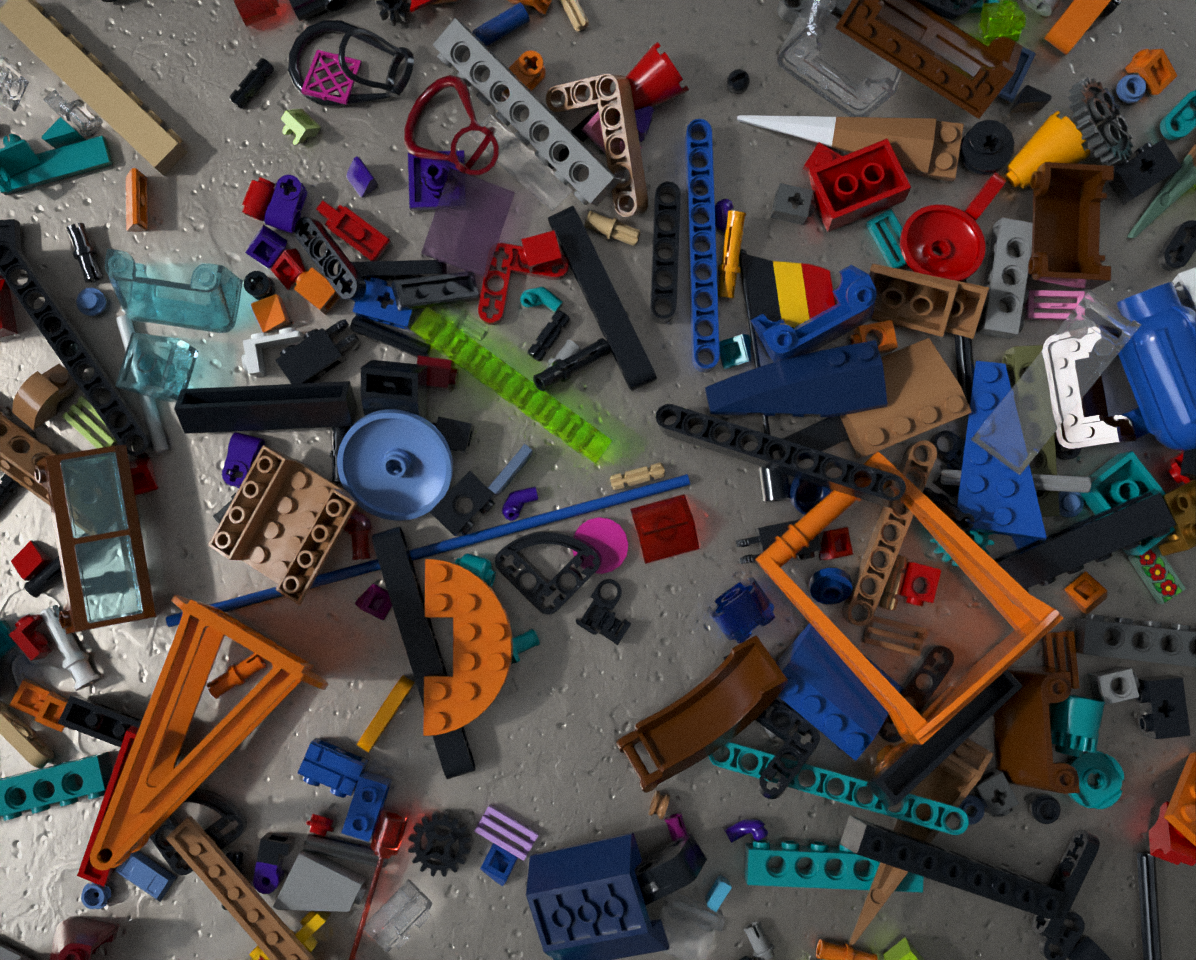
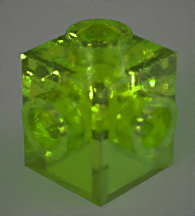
M1012 0L983 3L978 31L985 44H990L998 37H1009L1018 42L1021 30L1026 25V15L1022 12L1018 3Z

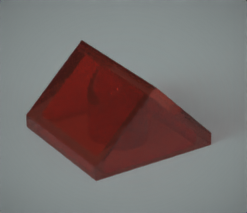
M685 494L630 509L645 564L700 549L694 518Z

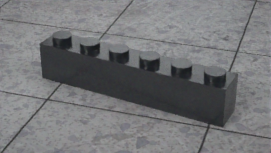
M350 381L181 389L174 410L184 433L189 434L353 426L357 404Z
M1153 489L1046 536L1047 539L1045 541L1036 540L993 560L1029 592L1028 588L1037 584L1040 586L1049 585L1056 581V576L1065 572L1069 575L1077 573L1084 569V564L1093 560L1095 562L1105 561L1113 556L1112 552L1121 548L1124 550L1133 549L1141 544L1140 540L1149 536L1153 538L1161 537L1171 531L1170 527L1175 526L1176 523L1161 493Z
M1008 670L1004 671L923 745L910 743L866 784L867 787L886 808L896 806L1023 686Z

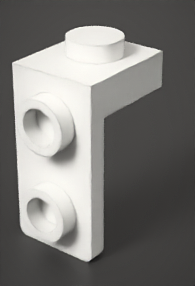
M285 328L279 330V334L269 336L268 333L251 335V339L243 340L245 354L242 355L241 359L244 370L248 371V374L255 378L267 376L263 348L304 341L303 337L305 334L301 331H296V328Z

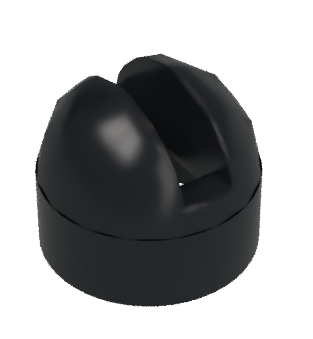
M735 69L729 74L727 88L730 92L742 94L748 89L750 78L747 72L742 69ZM740 76L743 77L742 79L736 81V82L733 84L732 80H734V79H736V78H738V77H740Z

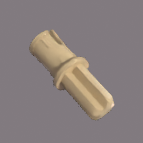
M592 210L589 211L584 224L585 228L607 236V239L612 237L632 246H635L640 238L641 232L639 230L617 222V218L610 219Z

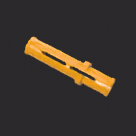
M728 211L721 265H718V271H720L718 296L734 298L737 273H740L741 267H738L746 216L744 212Z

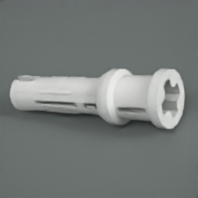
M54 605L52 609L48 607L41 611L40 616L46 623L64 658L63 668L65 670L68 669L75 682L74 689L78 691L100 680V676L94 673L88 662V653H85V651L81 652L72 633L66 634L65 628L61 627L59 621L60 610L58 605Z

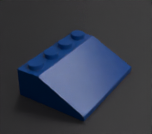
M809 623L776 662L788 680L787 685L778 696L856 761L875 739L888 716V712ZM866 657L889 683L901 693L903 687Z

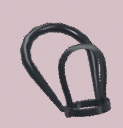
M323 20L308 26L295 39L289 52L288 72L294 87L301 94L304 80L299 70L300 56L309 41L325 32H341L345 34L339 46L338 60L342 71L348 78L365 86L386 90V93L350 94L347 105L386 99L391 96L398 98L407 86L412 74L414 55L409 49L404 47L397 48L379 35L342 20ZM350 37L394 57L389 66L386 84L361 78L351 72L345 62V49ZM405 57L403 74L398 84L394 87L397 69ZM302 94L307 100L321 106L345 105Z

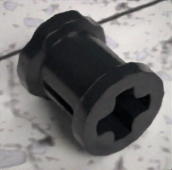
M252 271L246 275L244 288L255 299L261 300L275 295V283L265 273ZM258 283L264 285L262 290L256 287Z

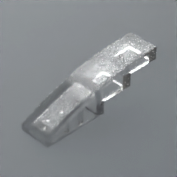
M491 114L479 124L482 127H494L496 129L494 136L499 145L497 162L551 211L572 192L567 185L555 176L554 172L535 156L533 150L530 151ZM472 131L470 133V136L479 145L486 136L481 131ZM490 141L485 151L493 158L494 147L492 141Z

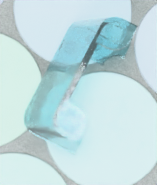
M107 249L105 270L121 308L127 317L140 322L214 333H227L234 328L243 280L226 267L215 264H201L193 271L190 284L149 278L146 274L147 266L135 263L134 258L129 253L121 250Z

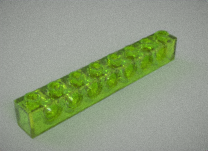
M428 306L410 328L425 343L429 344L447 359L452 360L465 372L595 466L611 446L613 440L547 392L540 391L533 382Z

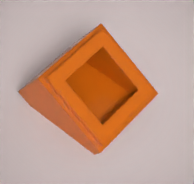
M1086 571L1064 589L1085 615L1101 604L1107 598L1108 592L1105 587Z

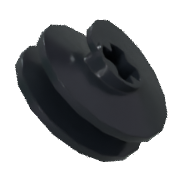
M996 120L978 122L961 139L959 158L963 165L971 172L979 175H991L1001 170L1010 161L1014 153L1015 144L1012 133L1006 125Z

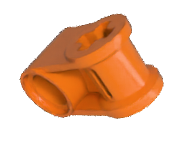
M532 50L524 52L508 68L530 91L543 81L546 74L543 58L539 53ZM528 66H531V67L534 68V67L537 66V69H536V70H533L532 68L527 69V67H528ZM505 89L501 94L506 100L510 95L509 89Z

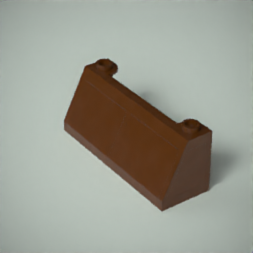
M852 0L835 27L978 119L981 118L1015 73L1023 48L1022 45L1009 37H998L987 46L916 0Z

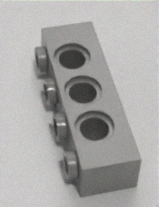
M1001 218L993 225L984 287H989L976 334L1010 339L1022 331L1025 320L1024 316L1021 315L1022 308L1029 296V289L1026 288L1027 277L1031 275L1028 272V262L1032 251L1033 223ZM1008 246L1016 249L1017 258L1009 254ZM1004 273L1012 277L1013 285L1005 282ZM1000 301L1007 303L1009 307L1008 313L1000 309Z

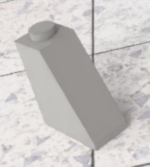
M303 849L299 853L273 908L277 910L349 912L354 903L360 905L367 891V888L363 887L367 877L321 854L308 852Z

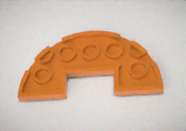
M425 559V617H453V676H424L423 736L439 735L457 730L483 714L495 701L505 684L513 655V637L509 618L492 588L483 579L462 566L435 559Z

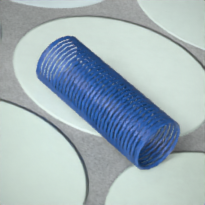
M519 2L512 8L497 15V17L495 16L485 24L483 23L472 30V32L486 46H489L499 38L501 39L511 31L513 32L523 24L525 25L530 22V18L523 4Z

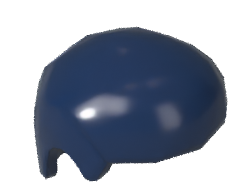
M794 478L790 485L789 500L798 512L806 515L831 493V489Z

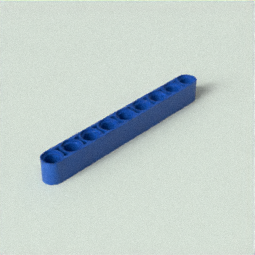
M695 119L687 126L685 136L692 363L695 369L706 373L714 369L720 357L713 142L711 125L704 119ZM699 131L705 135V138L703 140H696L691 134ZM694 159H702L705 161L706 166L697 168L693 165L692 161ZM702 186L707 190V194L698 196L694 193L693 188ZM704 214L708 218V222L699 224L695 221L694 215ZM697 241H704L708 244L709 250L700 252L695 248L694 244ZM701 268L706 269L710 273V278L701 280L696 276L695 271ZM700 296H706L711 301V306L701 308L697 304L696 299ZM700 324L709 325L712 329V334L710 336L700 335L697 326ZM704 351L710 353L713 357V362L708 365L702 364L698 359V354Z

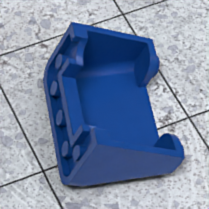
M853 265L839 271L841 284L832 291L838 304L794 328L786 324L783 319L771 321L764 314L750 320L771 360L777 362L811 353L869 321L874 312L877 295L870 275Z

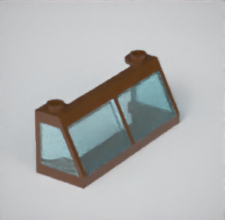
M126 445L47 456L37 462L38 466H35V479L37 483H41L44 488L48 489L67 601L63 611L59 612V621L61 627L65 628L66 634L156 617Z

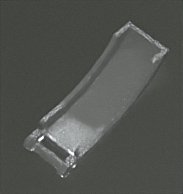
M1091 290L1087 292L1033 363L971 439L1019 475H1021L1141 326L1137 321L1133 320L1131 322L1096 298L1097 294ZM1089 308L1121 329L1123 333L1117 338L1083 315V313Z

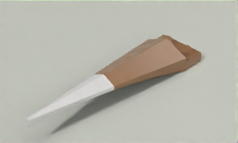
M737 116V120L742 123L816 143L820 142L823 145L849 153L888 138L904 171L928 179L954 182L956 178L964 126L961 123L936 121V118Z

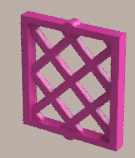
M317 50L301 92L302 94L321 98L322 100L347 105L355 81L348 78L339 65L338 54ZM325 57L334 61L326 64L322 58ZM345 57L346 63L353 64L348 68L351 71L354 70L353 73L358 75L362 65L361 60ZM318 61H320L322 66L316 68ZM337 64L340 71L332 74L329 68ZM325 70L328 76L319 79L316 73ZM344 74L347 81L338 84L335 78ZM313 76L316 82L310 84ZM331 80L335 86L326 90L323 83ZM319 86L322 92H317L310 89ZM348 86L346 93L344 94L341 88ZM338 90L341 97L329 94Z

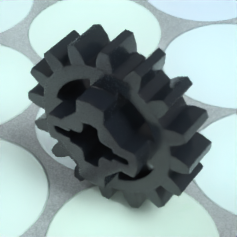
M434 811L431 820L427 815H424L421 819L423 825L416 823L413 829L417 834H411L408 839L415 843L408 849V852L416 853L412 860L413 864L421 862L420 871L423 872L428 867L431 869V876L433 877L437 870H441L442 876L446 877L448 868L456 873L459 869L457 862L465 864L467 858L464 854H469L472 848L465 844L472 839L471 835H464L468 825L459 826L460 817L458 815L453 820L449 819V811H446L443 817L439 816L438 811ZM439 825L447 826L450 829H442ZM425 832V836L428 839V842L425 845V847L422 848L421 840L423 833ZM448 839L444 848L441 845L432 848L436 840L441 842L443 840L446 841ZM456 840H459V850L455 855L452 845ZM430 858L440 859L441 862L431 860Z

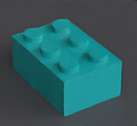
M1133 451L1119 453L1089 476L1091 478L1090 492H1079L1095 515L1153 489L1158 490L1161 495L1166 494ZM1170 527L1171 531L1161 537L1153 538L1149 536L1140 540L1141 544L1130 550L1122 548L1126 555H1143L1175 529Z

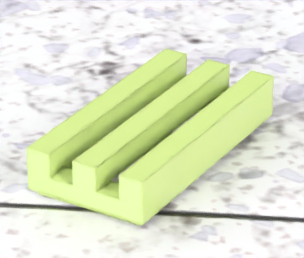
M80 396L77 399L78 402L70 407L71 410L62 415L69 424L96 448L115 446L118 443L114 437L109 436L81 410L85 406L105 425L86 397ZM77 414L108 444L105 446L102 442H100L90 431H88L78 420H76L74 416Z

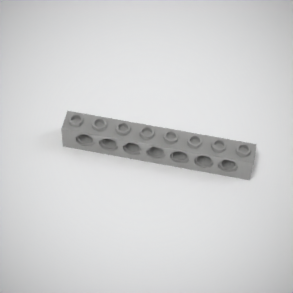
M454 18L433 44L440 52L437 55L438 58L449 68L453 65L459 71L457 77L462 78L468 87L473 85L479 91L476 96L488 107L492 104L498 110L495 115L505 125L509 126L511 123L518 130L515 135L526 146L531 143L537 149L534 153L535 156L545 165L550 163L557 170L554 173L555 176L565 185L570 183L576 189L574 195L583 204L587 205L590 203L598 206L620 180L466 25ZM470 50V58L463 63V54ZM489 69L490 76L488 80L482 82L483 72ZM505 89H509V98L501 102L502 92ZM528 108L529 117L521 122L520 114L524 109ZM544 128H548L549 136L545 141L541 142L539 138L540 132ZM568 147L569 156L565 161L561 162L559 160V153L563 148ZM588 167V178L580 182L578 177L580 170Z

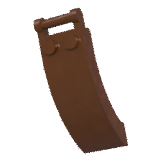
M756 635L733 647L729 656L703 682L671 705L638 722L635 725V730L621 737L616 745L621 753H625L640 779L639 785L644 793L650 792L658 784L703 760L737 736L776 699L787 685L788 680ZM639 742L642 743L657 769L651 774L634 748Z

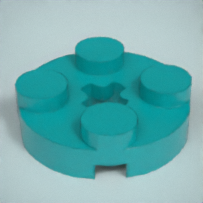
M1097 750L1094 753L1083 751L1082 757L1073 756L1067 762V764L1074 767L1079 777L1080 793L1068 794L1073 801L1087 808L1105 809L1119 800L1123 792L1121 787L1122 780L1124 781V772L1120 764L1112 756ZM1091 773H1098L1100 776L1097 778V786L1088 784V776Z

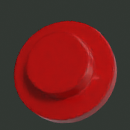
M312 814L310 821L306 820L305 824L311 826L309 832L326 837L327 831H334V828H332L334 820Z

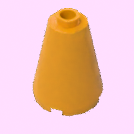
M1059 111L1050 115L1007 165L1008 173L1005 176L1014 188L1019 186L1024 189L1030 186L1032 173L1037 171L1044 162L1078 164L1090 157L1091 151L1089 149L1084 151L1081 145L1086 140H1082V133L1067 116L1060 119L1058 117Z

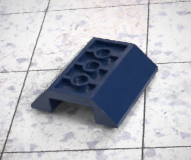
M633 832L530 856L526 897L543 951L553 960H615L669 950L670 946L662 920L650 921L634 871L642 862V858Z

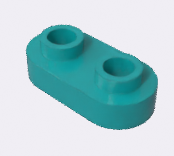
M1196 90L1183 97L1161 120L1160 131L1166 139L1171 141L1180 140L1196 127V111L1190 108L1191 104L1196 109ZM1171 124L1176 126L1177 131L1172 129Z

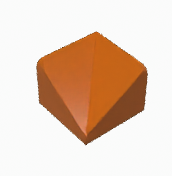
M275 294L251 303L252 310L263 333H268L291 324L283 300L279 295Z

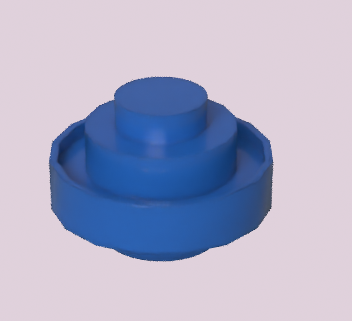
M839 568L821 569L814 573L809 581V590L812 598L822 604L832 605L841 603L851 595L853 589L850 575Z

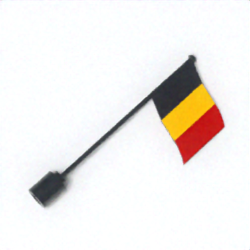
M744 249L740 250L739 262L755 368L761 366L756 332L750 320L764 314L771 321L783 319L786 324L794 328L835 305L829 270L805 263L771 261L748 255ZM762 413L764 433L771 435L768 416H764V413ZM764 467L758 468L763 502L790 499L788 475Z

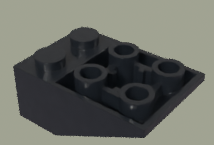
M370 360L361 367V401L364 416L379 410L398 409L415 413L426 419L427 365Z

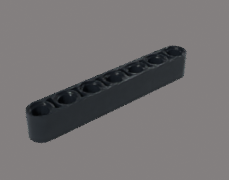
M571 206L548 217L551 229L555 231L557 241L564 256L568 260L569 266L605 340L610 346L611 352L629 389L634 391L657 380L647 354L575 207Z

